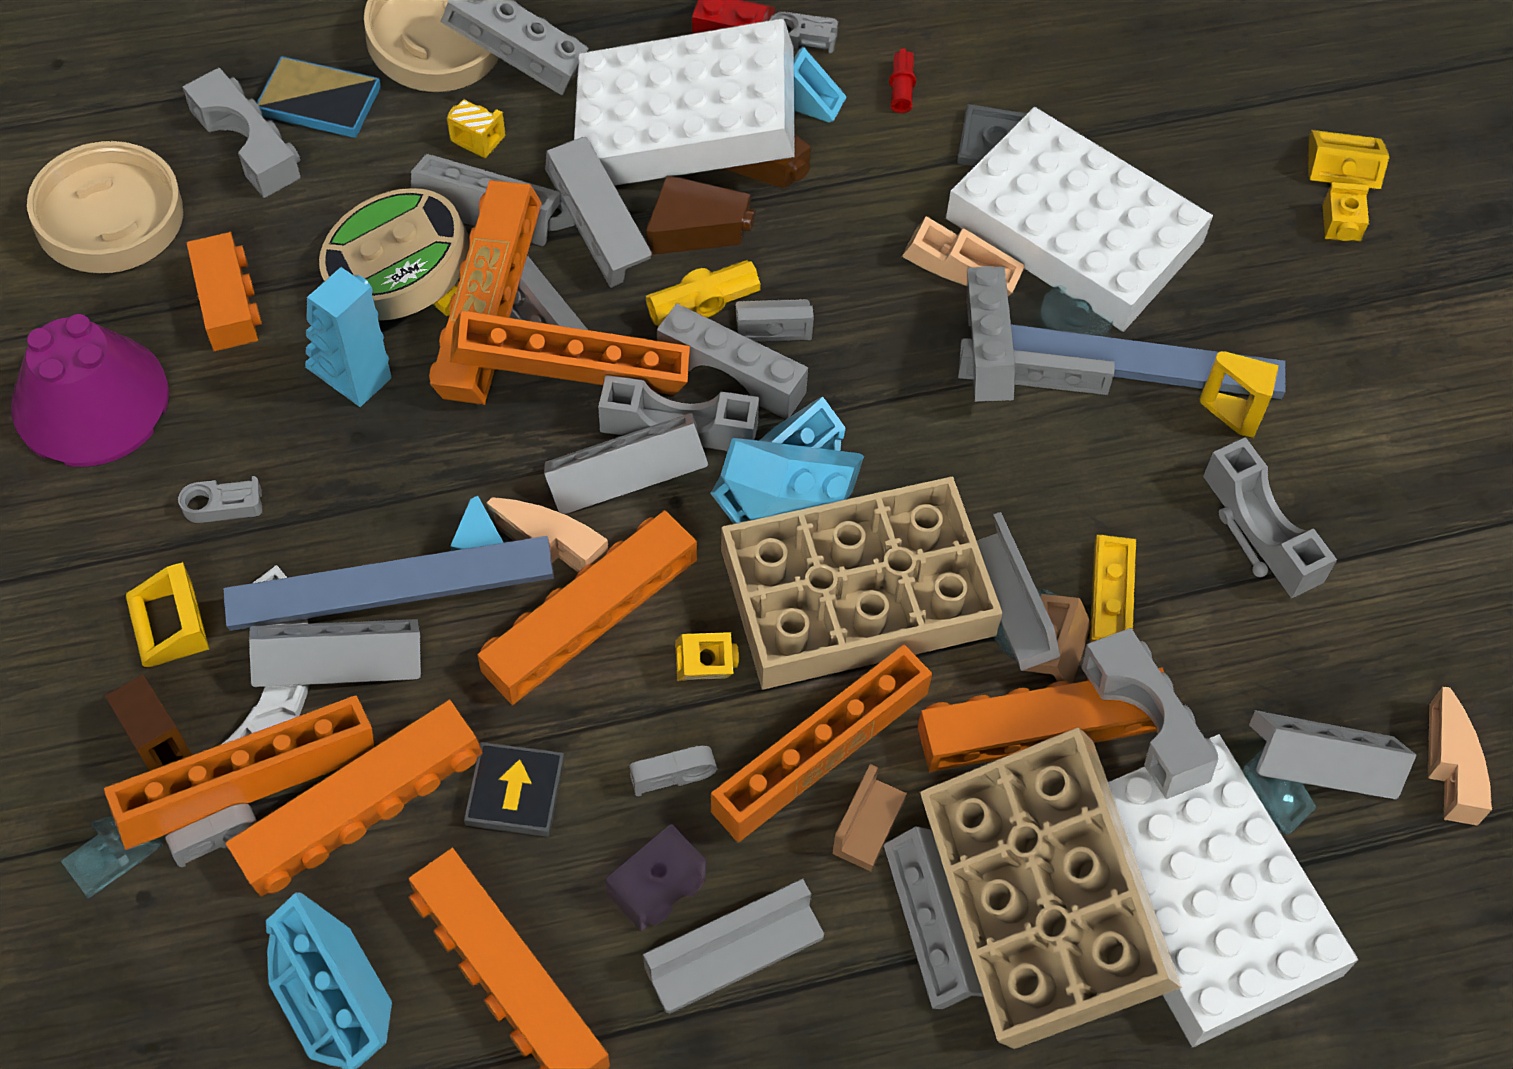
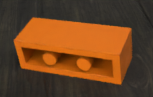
M231 232L186 242L204 324L213 351L259 341L255 326L262 325L257 304H250L248 298L255 296L250 274L243 275L241 268L248 267L243 245L235 246Z

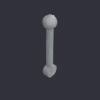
M1229 507L1220 509L1219 517L1221 521L1229 526L1251 561L1253 574L1257 577L1267 575L1268 566L1257 558L1234 521L1232 510Z

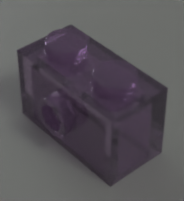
M670 824L605 879L607 895L640 931L645 929L650 923L656 926L668 917L673 910L671 905L683 895L688 898L703 886L706 880L704 878L706 876V859Z

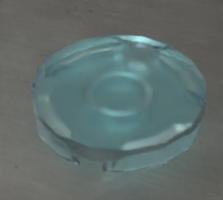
M1058 285L1045 295L1040 309L1041 324L1044 329L1106 337L1110 333L1113 321L1110 322L1093 311L1092 306L1087 301L1078 298L1074 299L1065 293L1066 288L1064 286Z

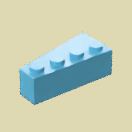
M340 267L307 297V322L311 326L306 330V337L311 340V343L306 346V354L310 358L305 362V368L361 407L392 377L388 364L389 357L386 354L383 343L384 335L380 330L378 322L379 314L375 308L372 296L373 289L365 278L360 275L353 276Z

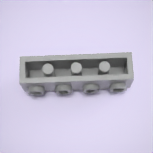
M449 0L441 19V23L560 95L564 93L578 70L579 54L586 53L588 47L580 43L576 38L550 25L545 19L532 14L519 6L514 0Z

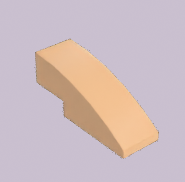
M927 216L914 231L902 255L903 258L932 273L967 286V268L1005 266L1008 296L1013 293L1025 267L1022 263L963 228L956 235Z
M492 497L487 502L489 517L494 526L513 541L548 536L552 563L559 557L579 573L586 565H594L606 556L608 540L590 527L565 514L540 505L512 499Z
M1442 686L1429 704L1428 778L1444 781V820L1478 826L1492 810L1490 780L1485 757L1476 731L1462 704L1451 688Z

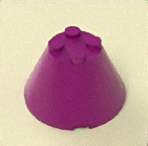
M81 314L54 320L41 328L32 330L28 334V346L12 394L11 414L19 436L33 452L44 459L48 457L62 461L66 466H97L118 460L130 454L153 435V427L161 414L166 412L169 400V387L160 362L149 349L131 338L91 322L88 317Z

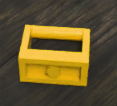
M1311 130L1309 135L1308 176L1312 181L1368 185V188L1381 189L1390 155L1383 140L1380 138Z
M1221 351L1215 357L1200 396V403L1239 435L1254 438L1272 398L1279 365ZM1225 374L1250 392L1247 400L1218 393Z
M183 562L164 568L126 593L142 666L153 667L209 650L192 581ZM174 594L182 629L155 646L145 602Z

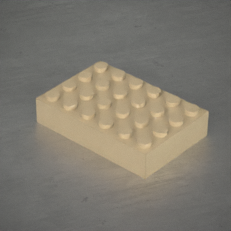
M953 476L722 527L721 552L762 690L880 663L904 644L915 655L997 636L1003 613Z
M1079 727L920 791L998 1042L1016 1049L1182 988L1094 742Z

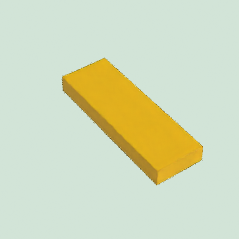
M1096 535L1094 541L1089 643L1129 628L1133 630L1136 539Z

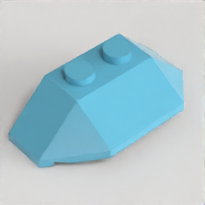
M820 397L775 426L759 441L840 451L845 426L826 400ZM720 476L710 494L733 524L749 521L731 489Z
M732 438L721 477L731 489L735 499L750 521L846 500L853 492L864 456L853 452Z
M295 893L266 920V933L270 934L267 950L269 986L309 1059L341 1067L342 1069H358L386 1043L392 1001L350 928L302 893Z

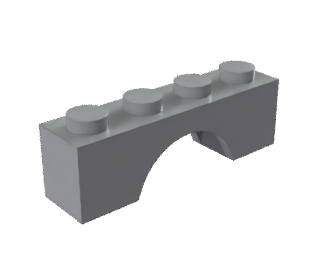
M219 67L183 86L190 111L208 132L231 130L248 137L247 142L238 154L246 178L263 198L301 178L297 163L300 162L298 152L290 142L285 144L282 141L279 130L271 120L268 122L264 120L257 103L253 99L247 100L240 84L234 77L229 79Z
M1005 266L967 268L968 325L971 326L975 402L1014 400L1015 359Z
M677 303L657 329V341L690 346L689 372L694 367L701 365L722 370L740 382L751 396L759 397L760 407L784 419L792 415L806 394L808 367Z
M606 375L598 406L600 432L626 435L693 413L702 447L728 451L732 438L755 440L758 425L759 397L720 392L714 399L704 403H680L658 395L649 388L644 380Z
M1245 437L1214 451L1203 475L1204 479L1222 504L1232 510L1234 520L1289 596L1294 598L1323 584L1337 561L1336 557L1314 528L1310 530L1300 529L1293 525L1281 512L1270 489L1268 466Z
M1131 628L1088 643L1085 649L1082 669L1101 699L1119 700L1137 706L1151 718L1157 729L1158 735L1150 742L1144 766L1165 799L1211 782L1218 762L1216 747L1210 739L1204 738L1196 726L1192 711L1188 706L1182 705L1174 693L1170 678L1167 674L1161 673L1153 662L1152 654L1144 641H1139Z

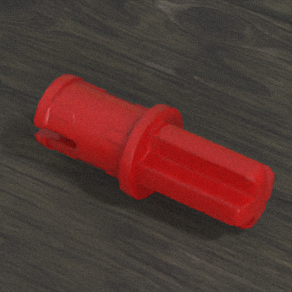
M902 48L898 53L894 54L893 73L889 77V84L892 87L891 109L897 113H907L913 108L912 93L917 80L913 74L914 54L906 51V48Z

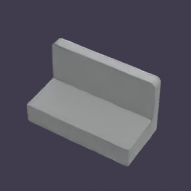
M807 299L738 301L736 303L737 333L753 341L812 340L813 306H810V302Z

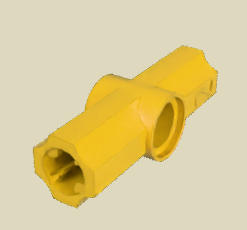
M748 260L712 273L706 268L695 269L688 273L680 284L646 295V305L654 325H658V327L676 303L708 318L720 312L725 303L760 291V281L752 261L749 262Z

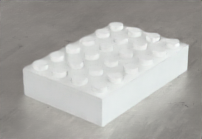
M784 18L580 53L574 140L584 136L588 138L614 185L664 178L667 175L677 176L794 157L793 45Z
M1036 107L951 190L946 219L961 229H966L1025 265L1024 269L1123 332L1204 243L1213 217L1212 214Z
M1220 734L1209 738L1216 747L1218 762L1212 781L1165 799L1145 767L1108 782L1182 988L1163 994L1192 1048L1343 977L1358 961Z

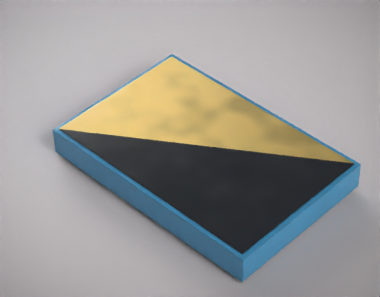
M281 56L257 105L263 117L357 138L381 85L379 78Z

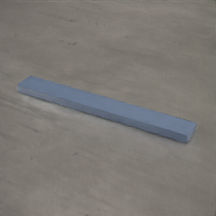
M1011 325L1013 350L1114 361V377L1203 389L1215 357L1219 353L1216 351ZM1241 355L1279 365L1272 398L1282 399L1285 394V361ZM1225 374L1219 391L1250 394L1249 391Z
M548 536L226 587L223 588L226 627L232 631L250 628V626L276 624L553 579L554 572Z

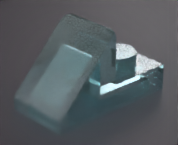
M1263 748L1244 766L1242 772L1279 832L1290 834L1317 807L1302 783L1261 776L1256 772V767L1264 750Z
M107 817L92 821L91 825L98 835L61 860V862L89 899L162 847L163 844L156 838L125 850L113 817Z

